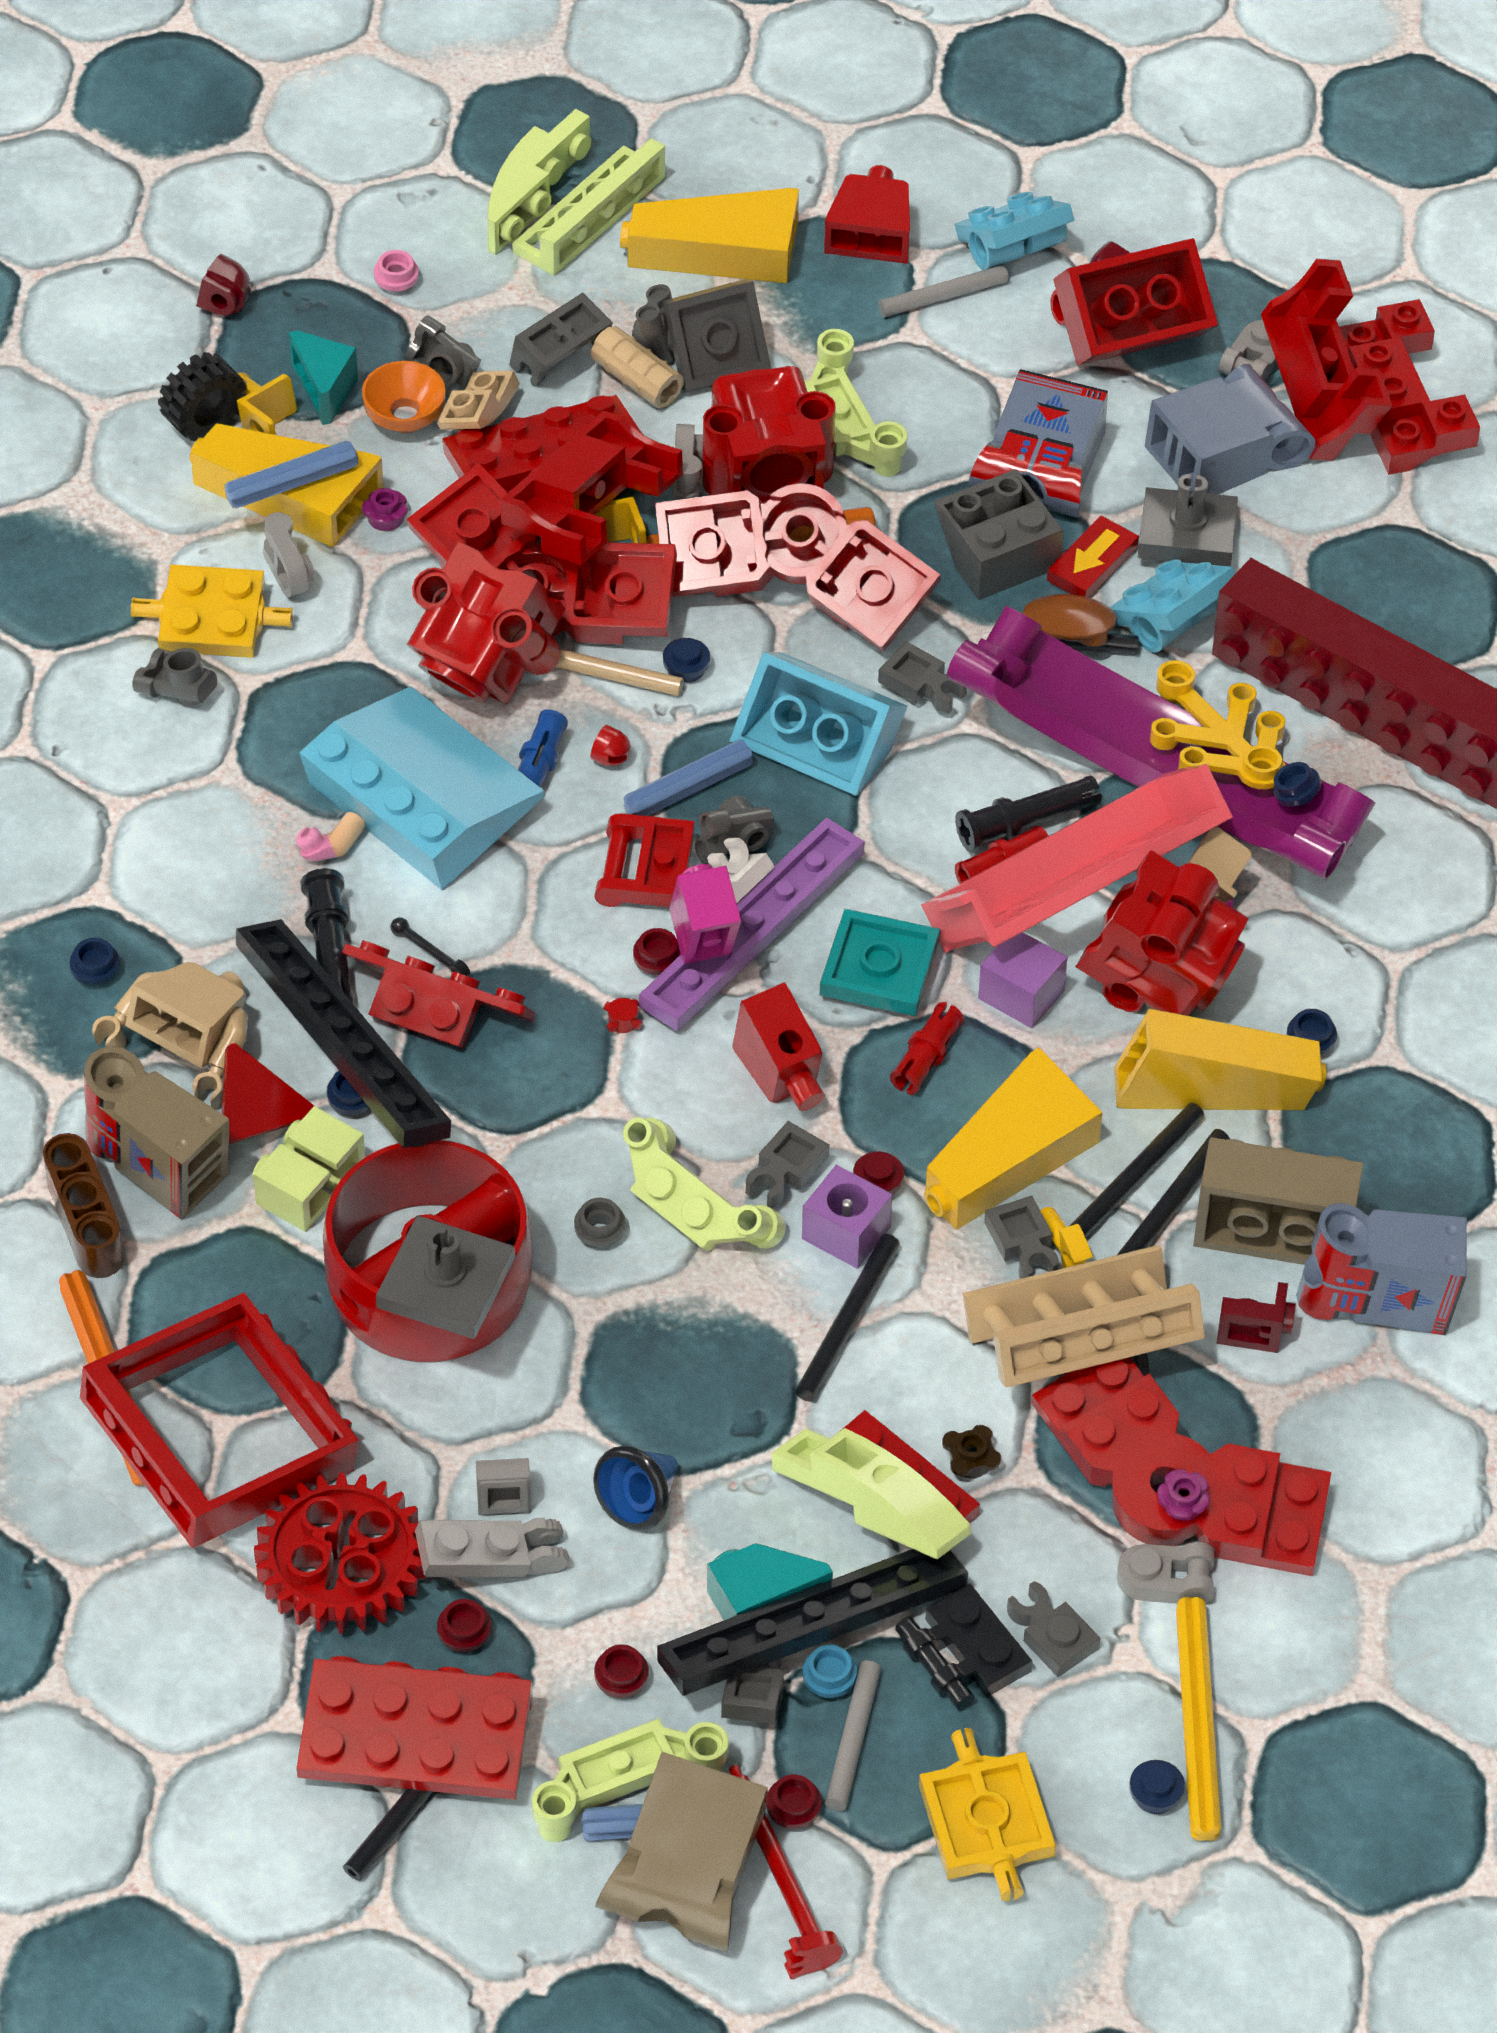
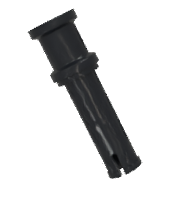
M1089 775L1083 779L1019 800L1012 801L1009 798L1001 797L993 800L992 806L970 812L967 809L958 811L955 816L956 830L963 847L971 853L980 850L983 843L1002 837L1005 840L1012 839L1020 834L1022 828L1101 804V793L1092 795V792H1089L1100 787L1096 779Z
M315 869L305 874L300 880L301 892L307 897L308 910L304 915L305 926L313 933L317 962L353 1003L347 956L342 953L345 945L343 932L349 922L348 910L342 905L341 892L344 889V877L339 871L334 869Z

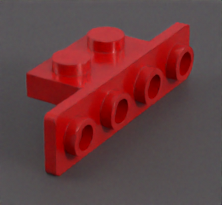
M362 940L359 948L349 944H345L342 953L352 960L384 971L368 1014L373 1018L462 1049L465 1047L480 1004L533 1022L535 1012L523 1005L526 997L500 987L497 988L495 995L478 990L480 981L453 971L450 979L432 974L435 968L434 965L411 956H407L404 964L388 958L389 949Z

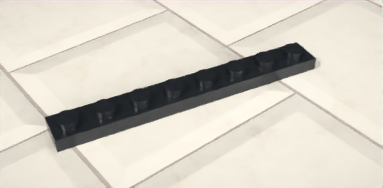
M282 919L236 928V946L403 1148L422 1147L430 1142L450 1138V1118Z

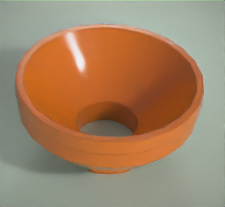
M395 361L384 364L368 375L362 387L364 409L369 418L383 428L400 433L415 432L430 425L440 416L445 404L446 392L442 377L431 367L419 362ZM407 406L414 408L417 414L408 419H401L394 416L392 412L399 407Z

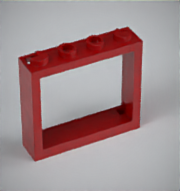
M244 1292L83 1366L80 1388L81 1401L192 1549L265 1514L267 1509L274 1510L280 1507L279 1496L281 1494L287 1495L292 1499L298 1498L297 1484L300 1482L312 1491L317 1489V1476L322 1475L327 1483H330L337 1479L340 1472H344L346 1475L354 1471L359 1439L351 1430L352 1423L347 1418H341L331 1405L324 1386L310 1378L303 1369L296 1350L291 1345H285L273 1330L272 1322L267 1313L261 1315ZM236 1341L318 1449L208 1501L126 1391Z

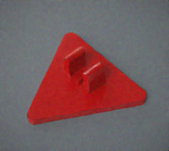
M231 1043L227 1046L224 1060L221 1114L229 1118V1145L290 1126L294 1121L302 1120L314 1107L311 1102L238 1044Z

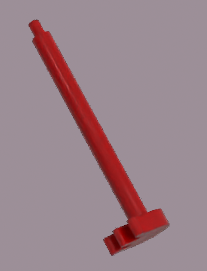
M733 1765L729 1768L731 1775L750 1781L747 1775L742 1774L738 1765ZM764 1813L756 1840L801 1934V1937L789 1939L792 1949L784 1952L787 1960L784 1966L790 1979L793 1980L799 1976L817 1972L833 1965L841 1958L843 1948L833 1931H820L766 1813Z

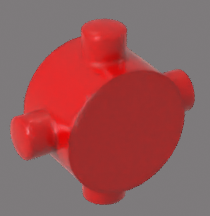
M617 998L612 1002L607 1001L603 1010L608 1012V1024L606 1026L608 1031L612 1033H629L634 1029L639 1030L643 1022L638 1019L639 1002L636 999Z

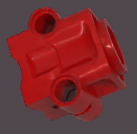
M795 366L754 369L717 378L712 384L711 407L703 415L702 486L709 495L748 490L758 497L760 502L765 504L771 498V494L787 485L802 483L824 489V483L831 479L834 469L836 407L833 398L819 391L808 392L802 371Z
M459 541L443 569L436 567L428 568L420 572L415 578L412 585V595L416 603L425 612L406 645L422 658L418 664L419 668L436 680L481 703H486L488 697H491L507 705L526 671L534 675H544L552 671L558 664L560 647L551 634L566 608L558 600L552 597L548 598L545 587L537 579L518 570L498 569L490 565L478 550Z
M1150 850L1137 868V880L1123 885L1115 895L1104 914V924L1100 936L1085 948L1075 967L1103 984L1102 992L1105 999L1112 1006L1123 1011L1137 1012L1145 1003L1155 1010L1188 1016L1195 1007L1203 1012L1226 982L1244 950L1245 943L1238 940L1249 918L1214 897L1219 888V883L1210 870L1193 863L1183 864L1178 867Z

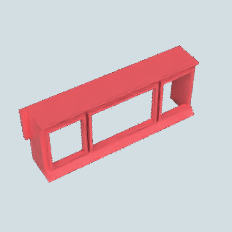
M1207 763L1192 768L1185 767L1153 779L921 904L931 926L940 929L939 943L944 953L954 948L957 949L985 941L996 947L1136 871L1150 850L1163 856L1233 818Z

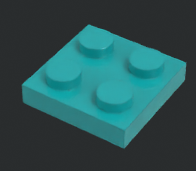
M844 908L820 981L819 995L916 1016L940 941V929Z

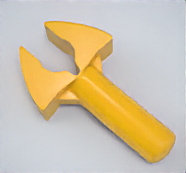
M1045 1207L1040 1210L1053 1234L1052 1241L1060 1251L1062 1269L1087 1263V1259L1093 1258L1079 1224L1067 1227L1053 1207Z

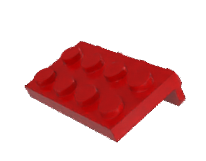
M602 395L593 397L585 403L569 407L556 406L547 409L544 413L524 418L512 417L503 420L500 424L480 429H463L456 435L442 438L444 454L459 478L479 463L508 493L602 411L622 416L633 428L641 434L643 433L617 395Z
M334 1656L329 1660L314 1659L296 1767L297 1777L517 1800L528 1715L532 1709L533 1702L532 1681L522 1679L520 1676L508 1672H497L491 1676L468 1674L466 1671L456 1667H441L437 1671L414 1669L411 1665L398 1661L374 1665L360 1663L356 1659L346 1656Z

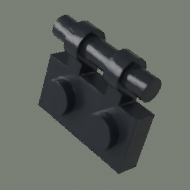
M971 1583L926 1608L925 1620L931 1626L930 1629H921L911 1616L903 1618L895 1626V1631L904 1641L903 1650L913 1662H920L932 1677L930 1682L932 1687L940 1697H948L958 1710L967 1707L973 1701L974 1695L967 1687L973 1682L977 1684L986 1697H989L1029 1674L1032 1670V1659ZM947 1647L959 1663L949 1664L939 1651Z

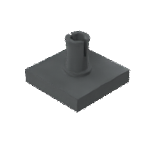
M747 278L663 301L677 372L684 378L682 390L687 392L712 385L717 378L724 375L743 373L754 369H771L753 280Z
M1191 474L1179 477L1177 483L1178 490L1146 487L1138 558L1160 561L1178 559L1184 563L1195 564L1210 562L1211 565L1231 567L1238 496L1206 493L1208 482L1205 477L1196 475L1194 492H1190Z
M417 1215L376 1294V1306L379 1309L475 1339L515 1259L514 1246Z

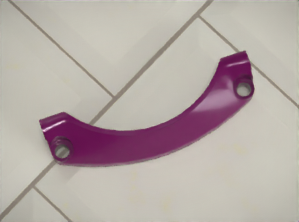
M1008 606L1004 607L986 640L981 638L978 644L966 640L960 645L947 670L948 679L986 698L1030 727L1137 787L1165 773L1178 770L1180 752L1187 747L1195 746L1204 749L1207 753L1233 756L1226 749L1178 742L1177 746L1170 750L1155 748L1150 743V732L1152 723L1157 719L1169 718L1180 724L1203 726L1190 712L1041 631L1042 626L1039 623ZM1211 771L1233 818L1218 825L1219 828L1255 847L1279 855L1324 880L1330 877L1338 867L1349 845L1352 846L1376 803L1345 784L1337 782L1336 786H1333L1321 780V788L1312 801L1303 806L1287 807L1277 801L1274 795V788L1255 789L1244 784L1238 775Z

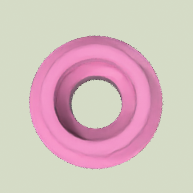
M402 250L385 252L379 257L374 267L375 282L381 288L388 291L407 290L415 285L419 278V269L416 262L409 253Z

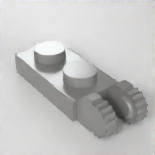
M534 1518L523 1524L522 1521L420 1520L415 1529L422 1568L426 1577H526L527 1574H550L566 1569L570 1562L566 1549L550 1546V1544L560 1541V1538H563L562 1534H564L560 1521H556V1519ZM543 1545L528 1552L527 1546Z

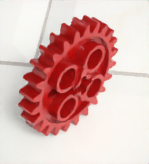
M340 1472L336 1485L331 1486L328 1485L322 1475L317 1476V1489L310 1491L300 1482L297 1484L298 1498L296 1500L281 1494L279 1496L280 1511L266 1510V1526L257 1527L258 1545L254 1546L257 1580L264 1583L267 1600L277 1598L278 1612L280 1614L295 1608V1621L299 1626L310 1616L316 1620L317 1632H321L328 1621H335L339 1634H344L347 1621L355 1620L361 1631H365L367 1628L366 1617L374 1615L377 1620L384 1624L387 1622L386 1607L390 1606L401 1612L405 1610L404 1594L417 1596L418 1579L426 1578L415 1534V1529L418 1525V1508L416 1506L405 1508V1496L402 1491L388 1498L387 1482L384 1480L372 1490L367 1488V1477L365 1474L358 1478L355 1485H348L344 1472ZM352 1515H355L352 1525H350L349 1528L350 1545H345L343 1548V1544L345 1541V1527L348 1518ZM320 1523H329V1524H331L330 1526H326V1527H316V1526H315V1525L320 1524ZM373 1533L383 1535L377 1538L367 1537V1535ZM340 1558L335 1588L327 1590L335 1575L334 1560ZM306 1567L317 1568L316 1570L310 1572L300 1571L301 1569ZM357 1578L369 1579L368 1581L362 1583L352 1581L353 1579Z

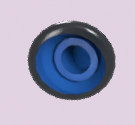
M631 1446L613 1447L599 1458L594 1468L593 1483L597 1500L606 1514L619 1525L637 1531L651 1529L658 1525L665 1517L669 1506V1495L678 1469V1462L673 1456L642 1451Z

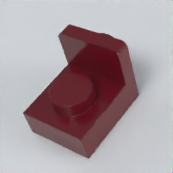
M1278 1282L1275 1304L1262 1303L1250 1298L1235 1299L1223 1297L1216 1344L1278 1353L1281 1333L1292 1334L1296 1303L1286 1302L1288 1283Z

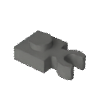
M907 641L878 670V682L916 704L924 696H927L931 699L933 706L943 713L949 714L953 706V697L946 693L956 694L960 698H964L967 694V688L948 679L947 674H944L945 662Z
M787 1121L759 1153L758 1166L760 1167L753 1169L747 1175L745 1194L751 1196L761 1186L770 1187L772 1189L767 1194V1206L772 1209L777 1207L784 1199L786 1184L789 1183L801 1189L829 1157L830 1144Z
M1032 1195L985 1210L984 1223L1004 1261L1016 1257L1020 1259V1279L1034 1276L1032 1268L1034 1265H1042L1047 1268L1048 1272L1058 1270V1256L1054 1250L1049 1248L1052 1246L1053 1234Z
M1033 1581L1029 1584L1028 1596L1035 1602L1033 1606L1020 1604L1014 1596L1008 1598L1007 1613L1011 1620L1018 1625L1029 1626L1024 1629L1023 1641L1057 1677H1060L1099 1650L1101 1638L1066 1601L1053 1609L1048 1604V1592L1040 1583Z
M782 1658L727 1679L721 1702V1718L775 1724L784 1686V1670L780 1669Z

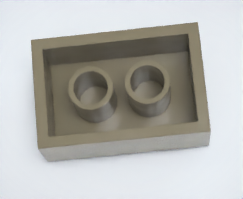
M1210 1137L1200 1188L1193 1246L1305 1265L1312 1253L1311 1245L1321 1212L1327 1206L1336 1203L1357 1206L1363 1162L1347 1160L1340 1156L1327 1157L1297 1152L1285 1147L1273 1148L1249 1144L1237 1139L1225 1140Z

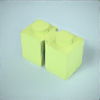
M314 1106L302 1120H296L290 1125L285 1133L283 1144L280 1143L271 1154H265L257 1162L252 1175L256 1204L306 1232L328 1207L332 1196L322 1190V1186L334 1191L343 1176L356 1163L365 1158L364 1134Z

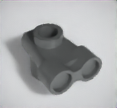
M658 284L647 290V304L636 311V321L633 326L632 337L634 336L637 342L646 349H651L653 354L662 361H667L668 364H671L675 358L663 301L672 299V294L667 285Z
M426 315L415 330V339L406 352L405 360L419 362L434 369L442 377L445 387L453 383H457L464 388L467 387L473 372H477L481 359L475 355L473 349L468 344L458 342L446 333L445 325Z
M157 648L153 651L148 665L140 667L135 672L132 687L135 692L154 698L159 695L177 698L181 705L193 706L203 703L216 688L217 675L214 671L203 667L201 655L194 649L182 648L169 651Z
M737 795L725 800L718 809L701 813L699 817L701 836L695 842V850L699 860L704 864L708 863L707 857L711 853H723L727 856V853H730L724 844L727 838L739 837L747 845L748 851H756L763 847L767 840L771 839L774 821L771 810L766 805L754 807L746 797Z

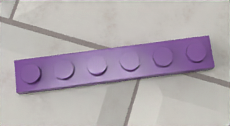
M826 817L737 903L741 923L732 954L683 964L682 956L680 955L639 994V1007L678 1032L864 854L865 841Z

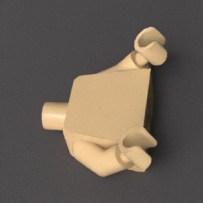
M192 962L183 963L166 971L143 973L135 980L114 1007L117 1010L114 1016L100 1017L94 1022L92 1028L94 1039L97 1045H100L108 1037L105 1044L106 1047L125 1048L127 1040L123 1027L126 1026L201 1069L208 1064L211 1066L209 1072H202L194 1078L192 1084L193 1093L199 1099L200 1094L204 1090L214 1089L215 1091L212 1094L210 1103L213 1109H218L222 1105L225 1049L231 1043H236L243 1048L246 1042L248 1016L243 1011L246 997L244 986L239 976L233 972H224L218 976Z

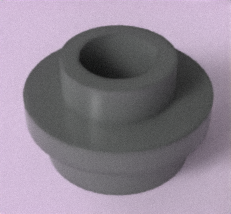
M601 1197L590 1199L581 1206L575 1215V1233L582 1242L590 1246L605 1247L612 1245L625 1232V1216L617 1204L610 1199ZM596 1224H604V1225H606V1226L597 1227V1226H594V1225H596Z

